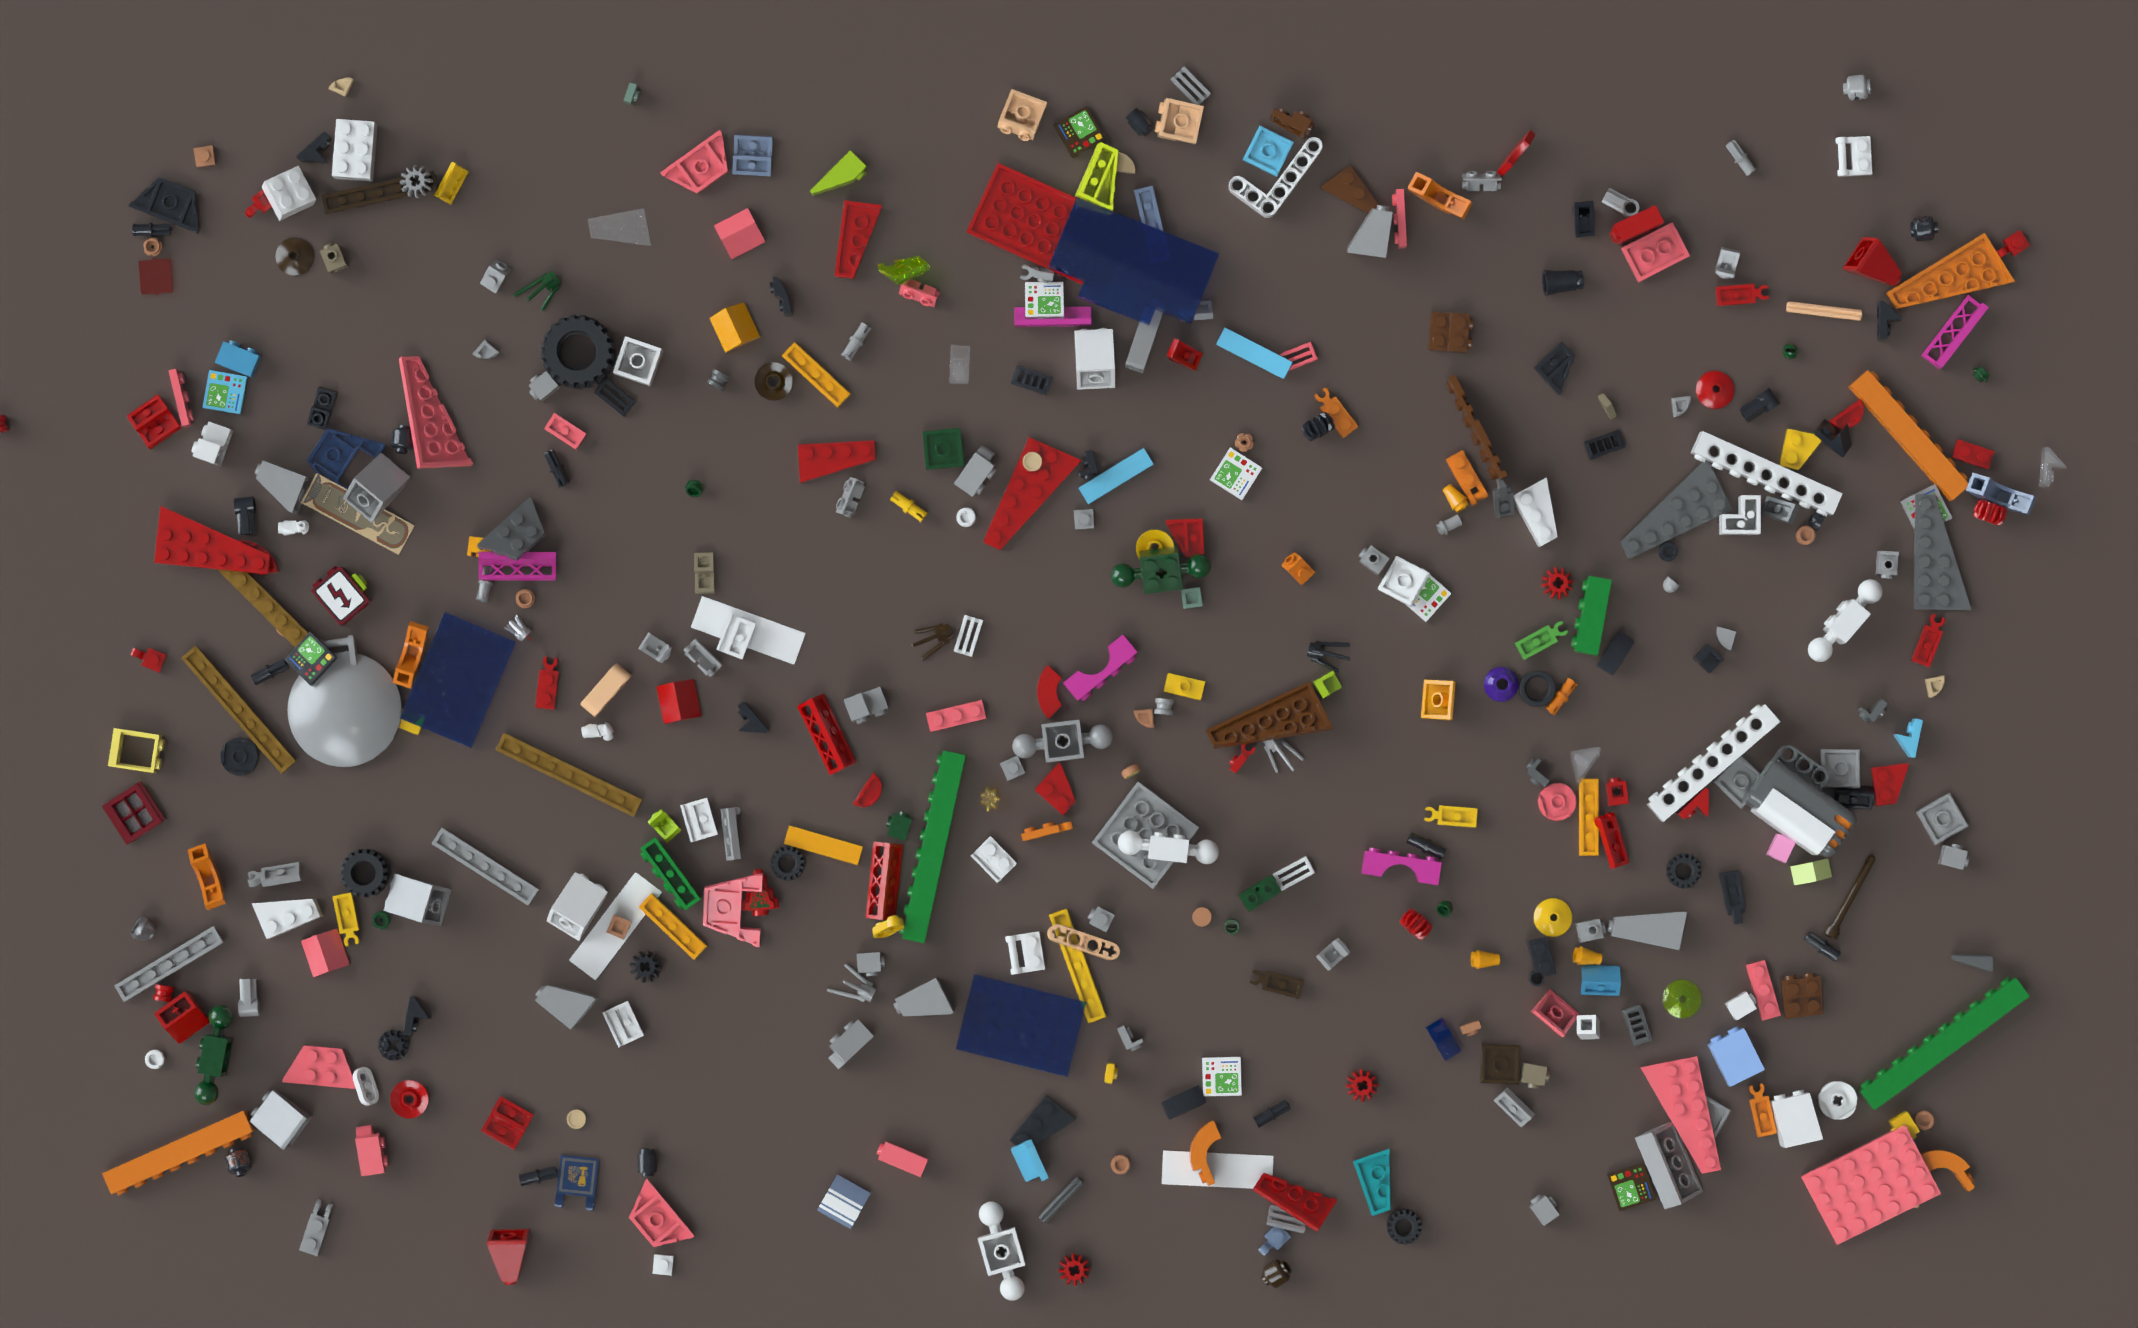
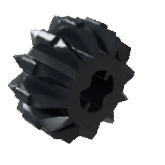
M1328 412L1321 413L1303 424V433L1309 441H1314L1334 429V420Z
M649 950L646 951L645 957L643 952L640 951V959L637 956L632 957L637 963H630L631 967H636L630 973H638L635 976L636 980L642 976V983L646 982L647 976L649 981L653 982L652 974L657 978L660 976L655 970L661 971L663 969L662 967H656V964L662 961L661 959L654 961L657 957L656 953L650 958ZM649 962L650 971H643L641 964Z

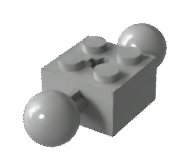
M1080 720L1041 724L1043 738L1034 739L1029 734H1020L1014 739L1012 748L1014 753L1020 758H1029L1036 750L1044 749L1046 763L1084 758V744H1091L1098 749L1107 748L1113 741V733L1108 726L1103 724L1094 726L1090 732L1081 733ZM1060 736L1068 739L1065 747H1061V744L1057 743V740H1060Z

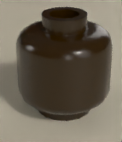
M1276 1259L1263 1267L1262 1280L1267 1286L1271 1285L1274 1288H1278L1290 1280L1291 1269L1284 1260Z

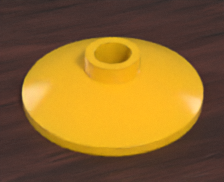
M1157 529L1149 530L1139 537L1136 543V553L1140 560L1139 551L1153 550L1151 548L1152 544H1157V549L1174 547V543L1166 532Z
M1556 898L1546 899L1536 907L1534 923L1542 934L1550 937L1560 936L1570 928L1572 912L1564 901ZM1552 914L1557 915L1556 921H1551L1550 916Z

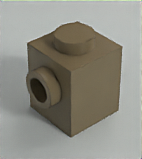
M329 243L323 246L324 249L320 253L330 274L348 268L340 245Z
M1523 1062L1520 1082L1528 1083L1530 1088L1539 1089L1540 1085L1545 1086V1082L1549 1081L1550 1071H1547L1546 1066Z

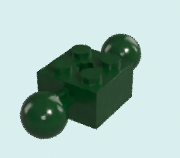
M1177 547L1139 551L1141 568H1132L1128 564L1120 563L1113 567L1110 577L1113 584L1120 588H1126L1134 580L1142 579L1144 594L1182 590L1181 574L1189 573L1195 578H1203L1209 574L1211 562L1207 556L1195 554L1189 558L1188 562L1180 563ZM1159 568H1163L1162 573L1158 572Z
M217 1005L209 1012V1022L213 1026L212 1034H207L200 1040L199 1049H202L201 1057L197 1058L196 1068H198L197 1073L204 1074V1078L195 1087L194 1097L202 1105H211L218 1099L219 1090L214 1083L215 1077L227 1076L234 1038L223 1035L224 1030L232 1024L234 1016L232 1010L226 1005Z

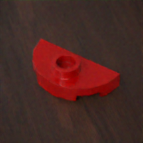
M1859 399L1829 422L1839 429H1842L1846 424H1848L1849 428L1856 426L1862 420L1864 413L1862 400Z
M874 772L852 805L868 807L880 798L882 784Z

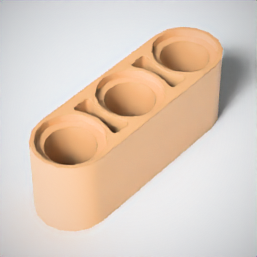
M618 663L614 664L580 705L596 717L629 680L631 674Z

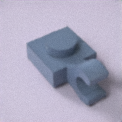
M1273 1226L1264 1235L1267 1241L1258 1250L1262 1255L1268 1253L1273 1246L1278 1250L1291 1236L1284 1229Z

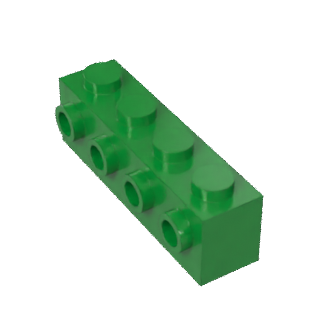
M1587 576V580L1583 579L1581 590L1584 591V597L1579 600L1578 609L1581 610L1580 617H1576L1575 621L1577 635L1572 638L1571 647L1574 648L1573 652L1598 656L1612 580L1594 576Z
M658 837L653 838L640 848L642 851L640 855L646 863L650 862L654 868L651 870L657 878L661 877L665 882L663 884L664 888L669 894L673 893L676 897L674 901L680 909L684 908L686 911L702 900Z

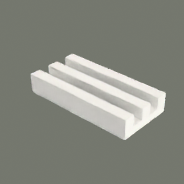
M964 615L954 652L970 657L973 656L983 620ZM967 620H970L971 622L965 638V642L962 650H960L959 646L964 633V629ZM974 622L978 623L970 652H967V645Z
M1305 856L1272 875L1281 891L1311 876L1315 871ZM1305 861V866L1279 879L1278 875ZM1307 868L1310 870V872L1284 886L1281 883Z

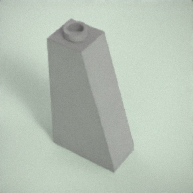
M1151 299V302L1146 301L1125 368L1140 373L1144 372L1165 306H1162V302Z
M1687 912L1613 917V920H1609L1607 931L1610 932L1609 936L1679 950Z

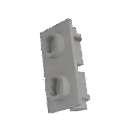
M1468 171L1466 174H1462L1463 181H1466L1462 182V189H1466V191H1480V184H1483V191H1497V189H1501V182L1497 181H1502V178L1496 171H1487L1486 174Z
M852 477L845 482L842 498H839L836 504V513L843 514L849 518L854 515L858 502L853 501V498H861L865 489V482Z
M696 638L683 650L685 655L694 663L696 661L699 662L697 666L706 676H714L722 666Z

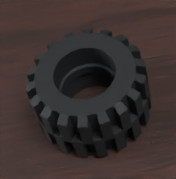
M371 849L355 850V852L348 854V857L343 860V865L340 866L342 885L355 896L371 897L379 894L380 891L385 889L386 884L389 883V876H391V872H389L390 866L386 862L387 859L381 853ZM361 862H370L376 870L375 879L370 884H361L355 878V868Z

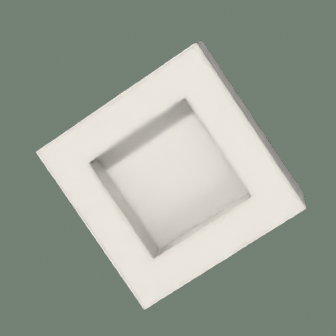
M654 1254L652 1274L672 1276L674 1256Z

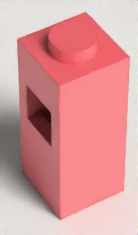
M885 1141V1144L881 1143L876 1153L880 1155L878 1160L918 1177H921L929 1159L889 1141Z

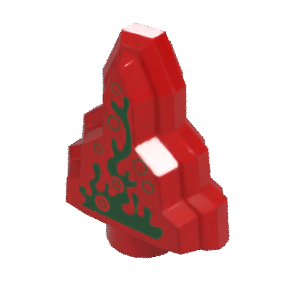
M756 869L754 870L753 875L764 872L762 871V869ZM765 874L763 875V891H746L745 899L742 900V911H753V916L769 915L768 910L780 908L779 900L774 897L773 889L768 886Z

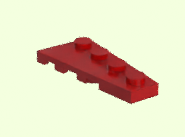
M844 200L835 277L854 279L882 205Z
M875 441L798 445L800 483L876 460Z

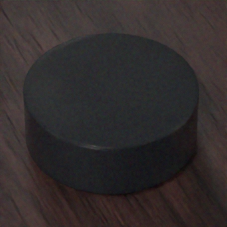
M1666 542L1659 547L1658 555L1663 561L1669 562L1677 557L1678 549L1675 544Z

